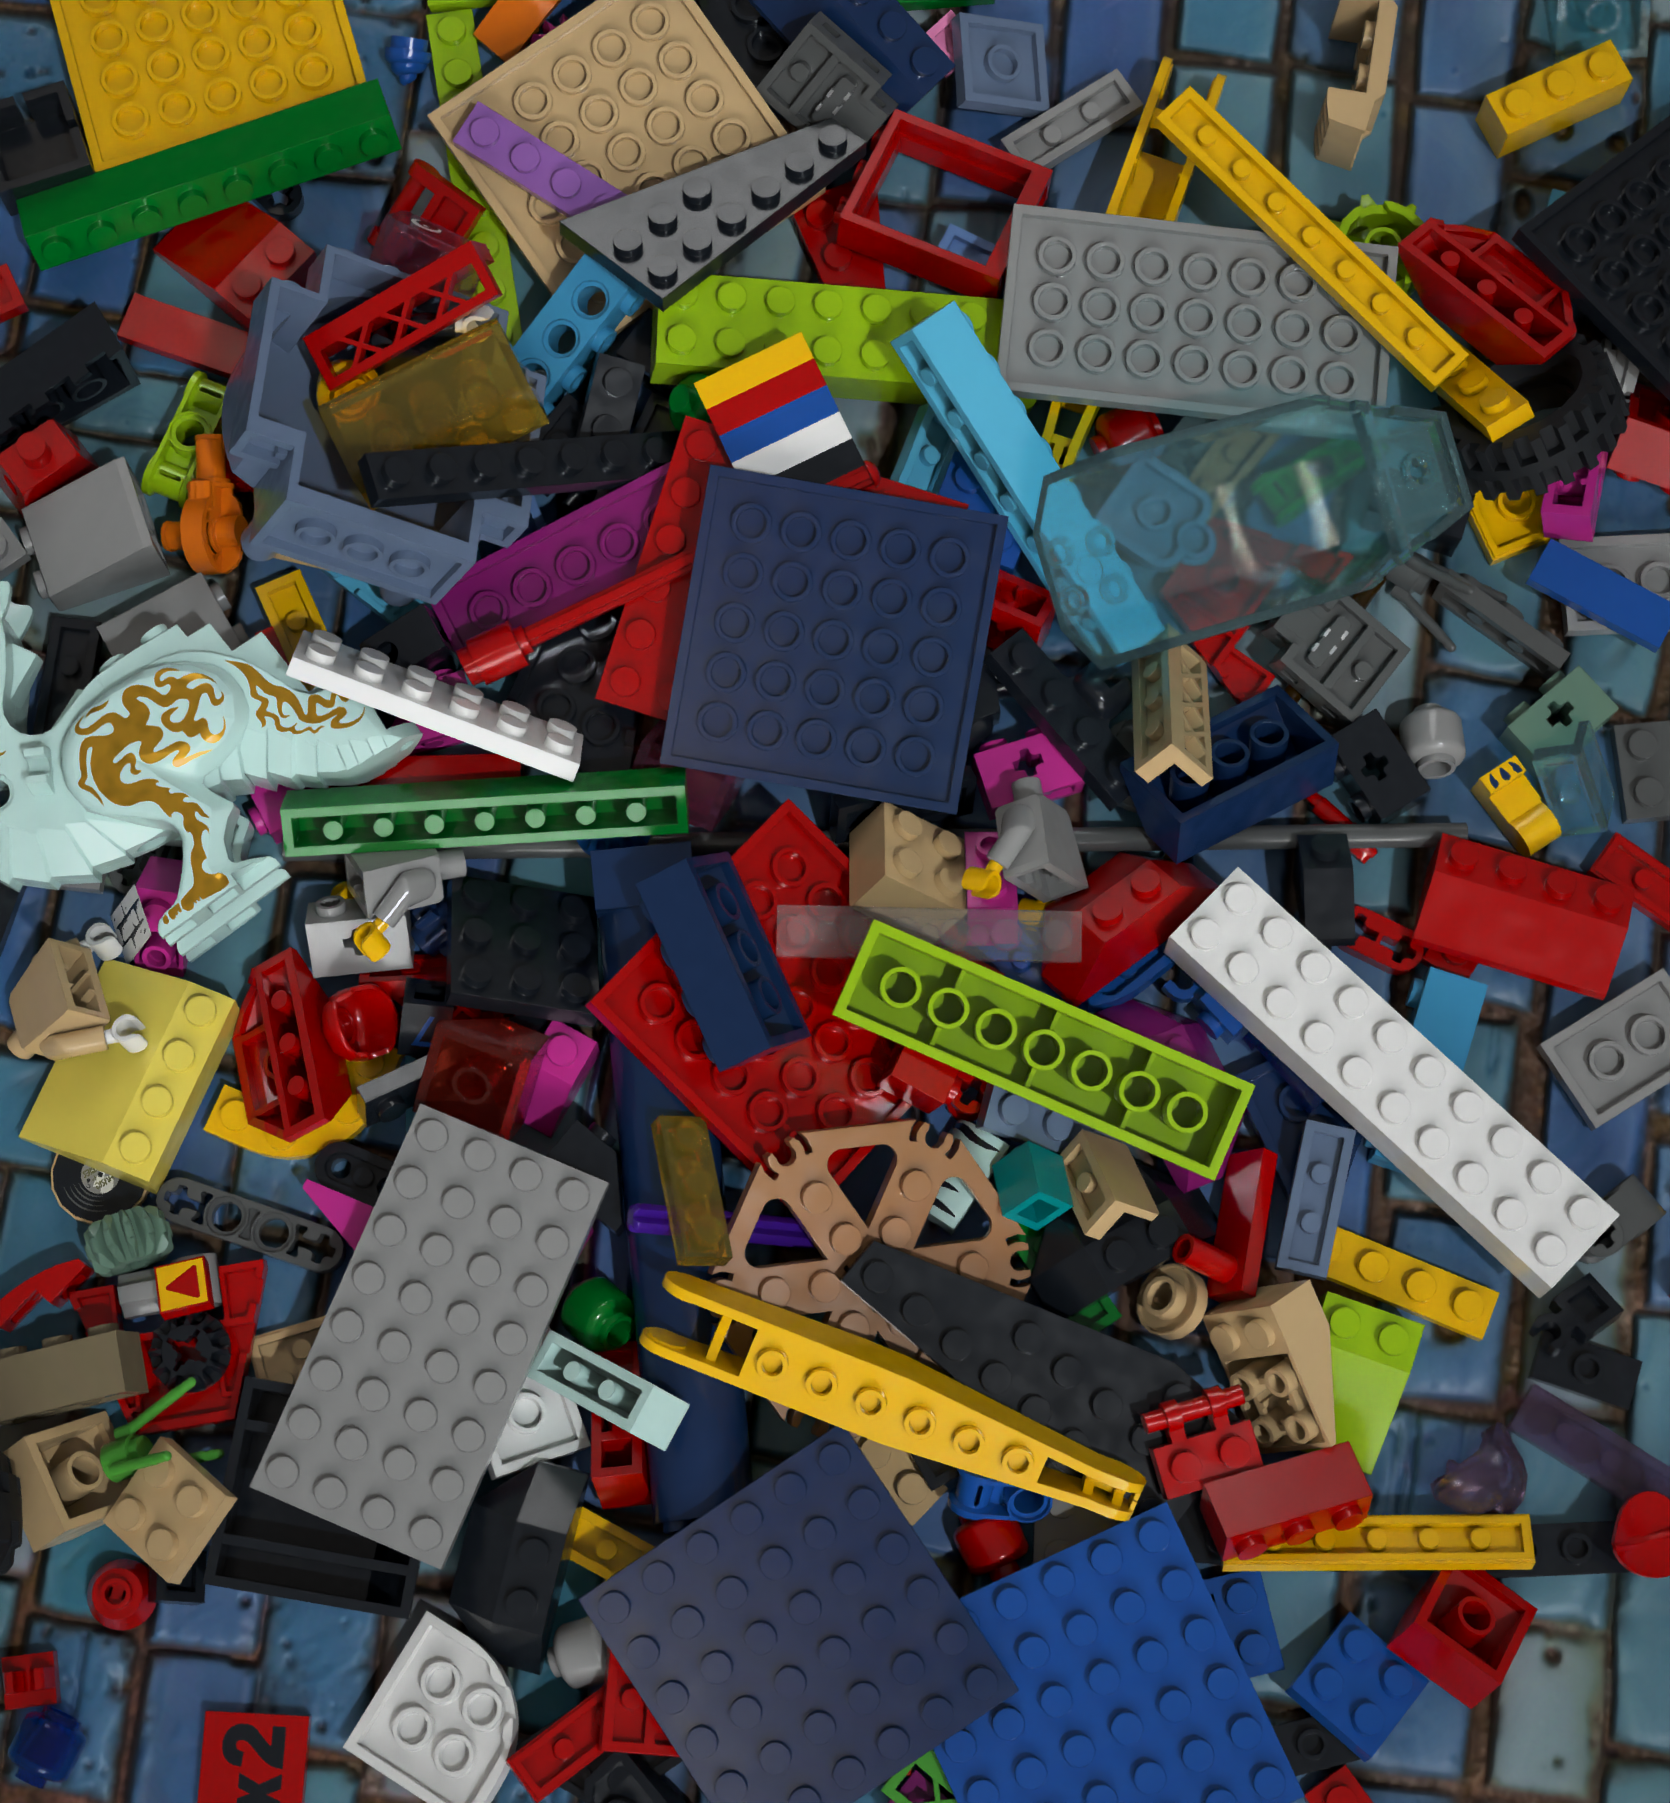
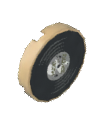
M57 1153L51 1167V1189L59 1206L75 1220L88 1225L102 1220L105 1215L117 1213L121 1209L127 1210L137 1205L142 1207V1203L146 1200L147 1195L150 1194L149 1191Z

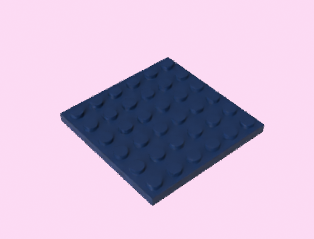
M710 464L660 763L957 815L1009 516Z
M837 1426L578 1599L709 1803H853L1019 1691L1018 1686L851 1433Z

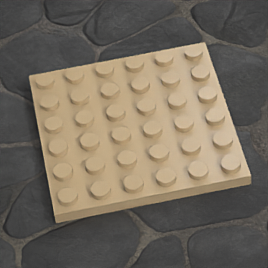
M596 0L427 115L432 126L551 296L578 263L584 252L560 235L559 221L568 217L454 146L453 139L478 101L627 195L788 134L694 0ZM826 187L819 191L808 201H806L795 211H793L790 215L784 218L777 225H779L787 218H789L790 216L804 208L806 205H808L809 203L823 195L826 191ZM598 292L589 299L587 308L590 315H596L603 310L606 303L604 292ZM645 299L641 307L632 316L628 317L625 315L615 329L617 335L640 320L648 308L653 310V304Z

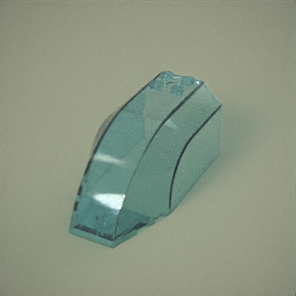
M1312 395L1113 447L1043 476L1033 538L1061 631L1100 670L1373 589L1384 580V576L1395 567L1407 562L1414 556L1413 553L1426 542L1438 537L1470 511L1474 505L1446 412L1399 405L1390 407L1370 405L1369 401L1353 400L1346 402L1331 400L1330 396Z

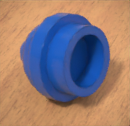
M391 35L390 47L385 46L384 57L391 64L392 72L399 77V82L402 85L406 86L413 82L417 74L425 71L428 63L431 62L432 53L427 52L428 40Z

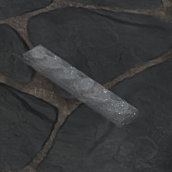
M777 905L776 957L855 959L872 920L876 919L970 961L1081 963L1082 911Z

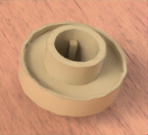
M1176 1263L1162 1265L1151 1272L1141 1285L1137 1297V1314L1141 1325L1150 1333L1168 1340L1183 1338L1194 1331L1202 1321L1208 1305V1290L1205 1282L1194 1270Z

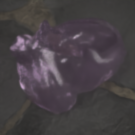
M1497 1422L1481 1432L1482 1442L1478 1451L1461 1463L1449 1459L1446 1464L1445 1473L1434 1479L1430 1484L1433 1497L1455 1512L1480 1514L1494 1510L1500 1514H1514L1524 1501L1528 1482L1524 1460L1504 1424Z

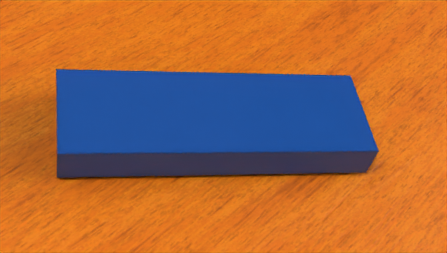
M1552 538L1547 543L1525 583L1654 653L1660 648L1670 629V601Z

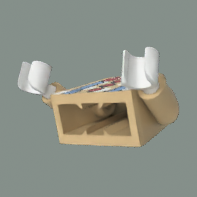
M100 922L93 924L87 930L85 939L78 941L77 937L65 942L48 938L38 953L32 957L30 965L10 993L9 998L16 1030L8 1038L7 1046L16 1057L28 1060L34 1054H38L50 1060L58 1061L109 1049L108 1044L118 1042L131 1053L140 1052L147 1047L148 1041L142 1035L132 1034L135 1031L146 1028L133 1015L124 1014L114 1021L112 1028L105 1030V1026L111 1019L92 952L94 951L104 961L115 959L121 954L123 947L116 939L117 935L109 925Z

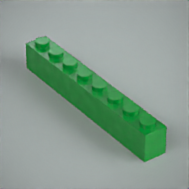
M378 78L17 199L16 203L24 238L40 270L43 271L401 150L402 147Z
M684 767L576 773L573 782L551 774L287 790L280 808L285 857L689 833L688 787L686 768Z

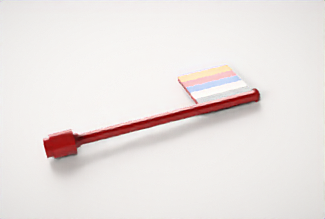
M802 332L694 383L734 469L860 491L872 485L875 488L879 486L881 480L879 470L871 461H863ZM696 546L525 628L522 625L513 628L510 621L507 620L465 640L466 646L456 650L467 677L473 686L481 682L489 685L529 666L530 662L527 655L535 652L533 647L692 572Z

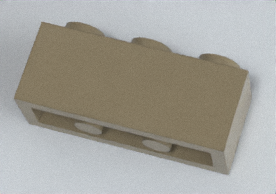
M109 1323L88 1328V1337L73 1340L70 1334L45 1338L41 1340V1349L28 1352L27 1346L1 1349L0 1425L12 1426L149 1393L139 1332L119 1330L118 1323Z

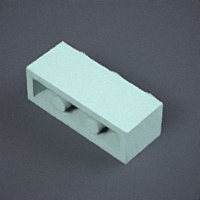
M551 1329L527 1377L663 1451H666L690 1404Z

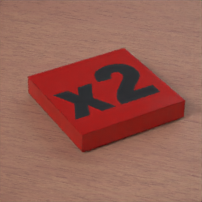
M205 1711L197 1803H305L312 1716Z

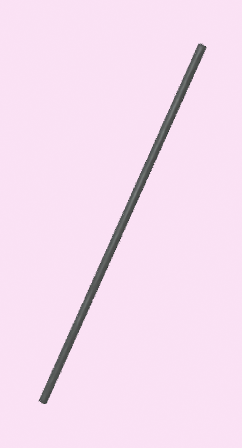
M1466 822L1252 825L1206 850L1296 849L1297 835L1347 834L1350 849L1436 848L1442 833L1468 840V826ZM1143 826L1072 827L1079 852L1163 851L1146 834ZM997 828L944 829L964 839V832H997ZM821 830L835 844L829 830ZM755 831L689 832L651 835L646 845L690 841L692 856L729 852L730 856H732ZM282 840L283 861H344V854L285 857L284 842ZM576 840L461 847L465 859L590 858L581 849ZM849 841L835 844L845 855H849ZM457 847L435 848V849H436L437 851H439V850H445V849H451V848H457Z

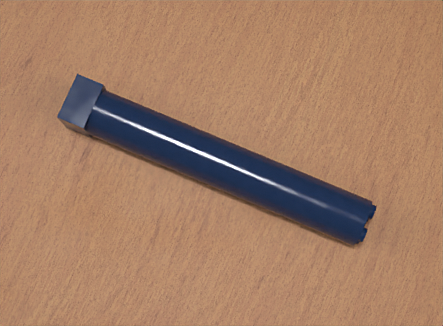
M690 841L589 851L594 909L598 920L603 985L657 932L653 923L647 920L641 910V895L636 883L685 858L692 857ZM608 1030L639 1376L690 1404L666 1451L646 1442L653 1525L663 1526V1533L666 1536H672L753 1482L744 1389L650 1352L640 1344L639 1337L645 1327H659L709 1345L716 1329L712 1323H718L720 1318L712 1316L710 1310L674 1297L662 1286V1281L665 1273L668 1271L683 1272L706 1281L716 1277L728 1279L729 1273L719 1272L713 1275L707 1273L721 1240L631 1232L627 1228V1211L629 1206L637 1203L726 1211L720 1140ZM723 1340L720 1350L733 1354Z

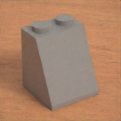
M124 456L108 462L21 509L26 526L19 528L20 536L29 556L36 554L40 570L33 572L36 586L43 600L50 598L59 612L170 575L144 493H142L141 486Z

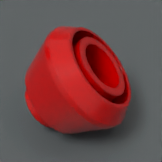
M131 1559L113 1560L100 1567L91 1578L87 1590V1602L93 1617L103 1626L113 1630H129L143 1624L151 1616L157 1604L148 1603L149 1569L142 1563Z

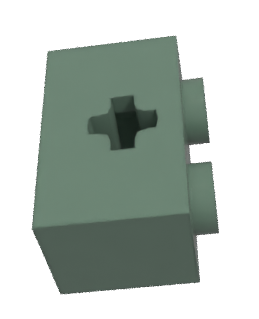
M1580 665L1567 676L1561 670L1556 672L1538 689L1543 694L1538 701L1531 707L1526 701H1523L1503 719L1508 726L1498 740L1513 756L1516 755L1524 768L1537 782L1604 726L1619 709ZM1558 714L1563 721L1552 726L1547 719L1553 718Z

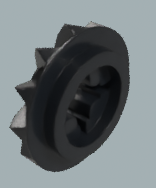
M204 1312L166 1320L159 1328L153 1331L151 1348L147 1352L153 1367L152 1373L170 1389L180 1385L189 1377L196 1379V1385L186 1393H196L208 1389L220 1380L230 1362L231 1342L226 1329L216 1318ZM193 1337H197L198 1341L195 1348L201 1352V1356L207 1358V1361L188 1359L184 1365H181L182 1354L176 1350L177 1347L172 1344L173 1341L189 1343Z

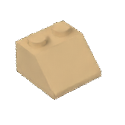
M106 1411L25 1436L3 1452L10 1459L12 1474L20 1478L23 1529L34 1553L73 1540L104 1525L103 1520L132 1479L131 1477L118 1483L113 1482L106 1476L101 1466V1448L104 1444L115 1441L114 1427Z

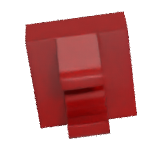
M57 1651L1 1658L5 1710L61 1704Z

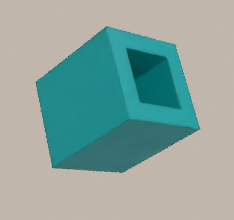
M1027 1141L1015 1147L1011 1153L992 1165L1002 1216L1038 1231L1074 1207L1061 1155Z

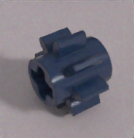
M447 898L440 903L415 908L412 911V914L418 921L411 928V935L417 945L432 957H435L440 952L444 957L447 956Z

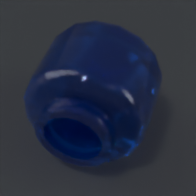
M48 1705L44 1706L42 1712L31 1711L27 1713L8 1749V1758L15 1765L19 1766L15 1776L41 1789L44 1788L47 1781L55 1783L67 1781L86 1744V1737L79 1730L82 1722Z

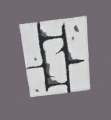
M135 884L110 916L118 941L123 947L122 953L126 964H130L152 935Z

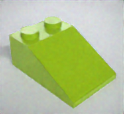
M1327 1291L1318 1300L1330 1325L1336 1431L1335 1445L1349 1441L1363 1473L1371 1475L1410 1375L1425 1325ZM1323 1448L1308 1449V1450H1299V1451H1302V1452H1305V1453H1310V1452H1313V1451H1316V1450H1320V1449H1323Z

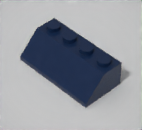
M748 0L789 46L807 23L821 11L893 74L881 89L899 104L896 109L906 113L956 66L897 0ZM890 115V116L888 117V119L883 123V125H885V126L887 125V123H888V121H889L891 115Z
M1279 685L1210 718L1213 779L1202 787L1176 764H1173L1151 782L1147 783L1134 772V756L1120 763V772L1146 834L1175 864L1208 849L1333 784L1339 742Z
M729 852L685 858L636 883L641 895V910L647 920L653 923L661 940L660 950L665 963L674 970L682 987L681 997L686 1010L695 1017L703 1034L702 1045L710 1061L716 1064L719 1072L745 1065L811 1036Z

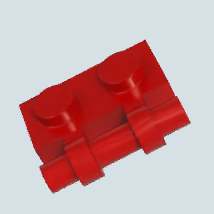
M1239 1384L1224 1389L1216 1385L1203 1389L1202 1396L1179 1403L1175 1399L1164 1401L1158 1404V1409L1141 1414V1421L1146 1434L1164 1429L1168 1443L1149 1448L1163 1499L1170 1500L1203 1489L1205 1483L1264 1466L1251 1420L1242 1419L1230 1423L1228 1418V1409L1245 1404V1396ZM1208 1416L1211 1426L1210 1430L1186 1437L1184 1430L1185 1422Z

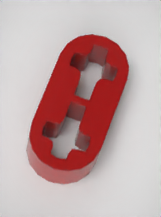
M1355 906V919L1363 922L1361 930L1374 937L1375 940L1359 936L1355 941V946H1337L1343 952L1396 976L1406 975L1413 971L1422 960L1424 954V947L1411 944L1413 934L1411 929L1361 906ZM1400 940L1408 944L1406 952L1412 955V959L1405 957L1400 963L1392 960L1394 952L1390 948L1381 945V941L1391 946H1395Z

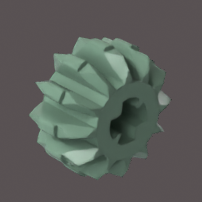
M137 1205L131 1209H121L117 1213L105 1215L102 1220L93 1222L83 1234L86 1243L84 1249L88 1262L92 1263L95 1273L108 1278L114 1275L119 1276L137 1272L144 1268H151L155 1263L164 1261L174 1249L171 1238L173 1233L169 1221H166L163 1211L151 1205L145 1207Z

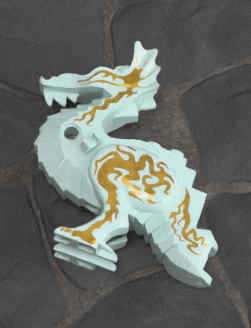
M0 581V883L17 892H20L23 885L59 890L61 885L102 883V874L135 864L134 858L153 851L162 845L183 847L182 873L177 899L173 906L160 918L158 933L162 939H166L170 947L177 943L178 952L182 957L186 955L189 962L195 961L255 917L261 910L257 902L291 878L286 870L278 869L281 865L273 857L266 856L247 860L255 830L249 819L241 816L240 809L233 803L236 801V796L255 794V786L277 792L278 784L295 790H302L305 787L326 789L329 786H358L370 782V780L385 774L386 771L398 765L397 763L412 753L423 736V733L413 722L403 723L386 729L373 707L316 686L308 691L300 680L286 675L289 666L263 632H260L232 651L210 623L188 637L178 624L170 629L165 624L153 627L141 638L140 642L142 645L127 655L121 653L107 660L100 667V674L84 690H76L51 730L43 734L28 735L27 717L30 690L43 664V660L37 654L24 649L21 642L32 623L34 610L28 605L13 603L11 601V584L8 581Z

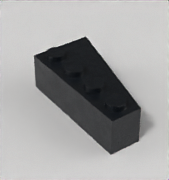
M95 301L0 368V453L16 443L22 434L33 431L47 420L54 419L65 427L141 384L122 346Z

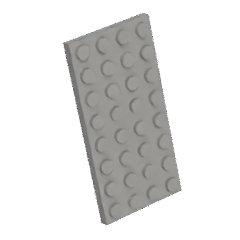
M1014 203L997 362L1001 375L1017 397L1377 438L1382 436L1385 423L1390 352L1264 231ZM1353 242L1396 283L1398 246Z
M420 1103L250 1487L443 1570L610 1184Z

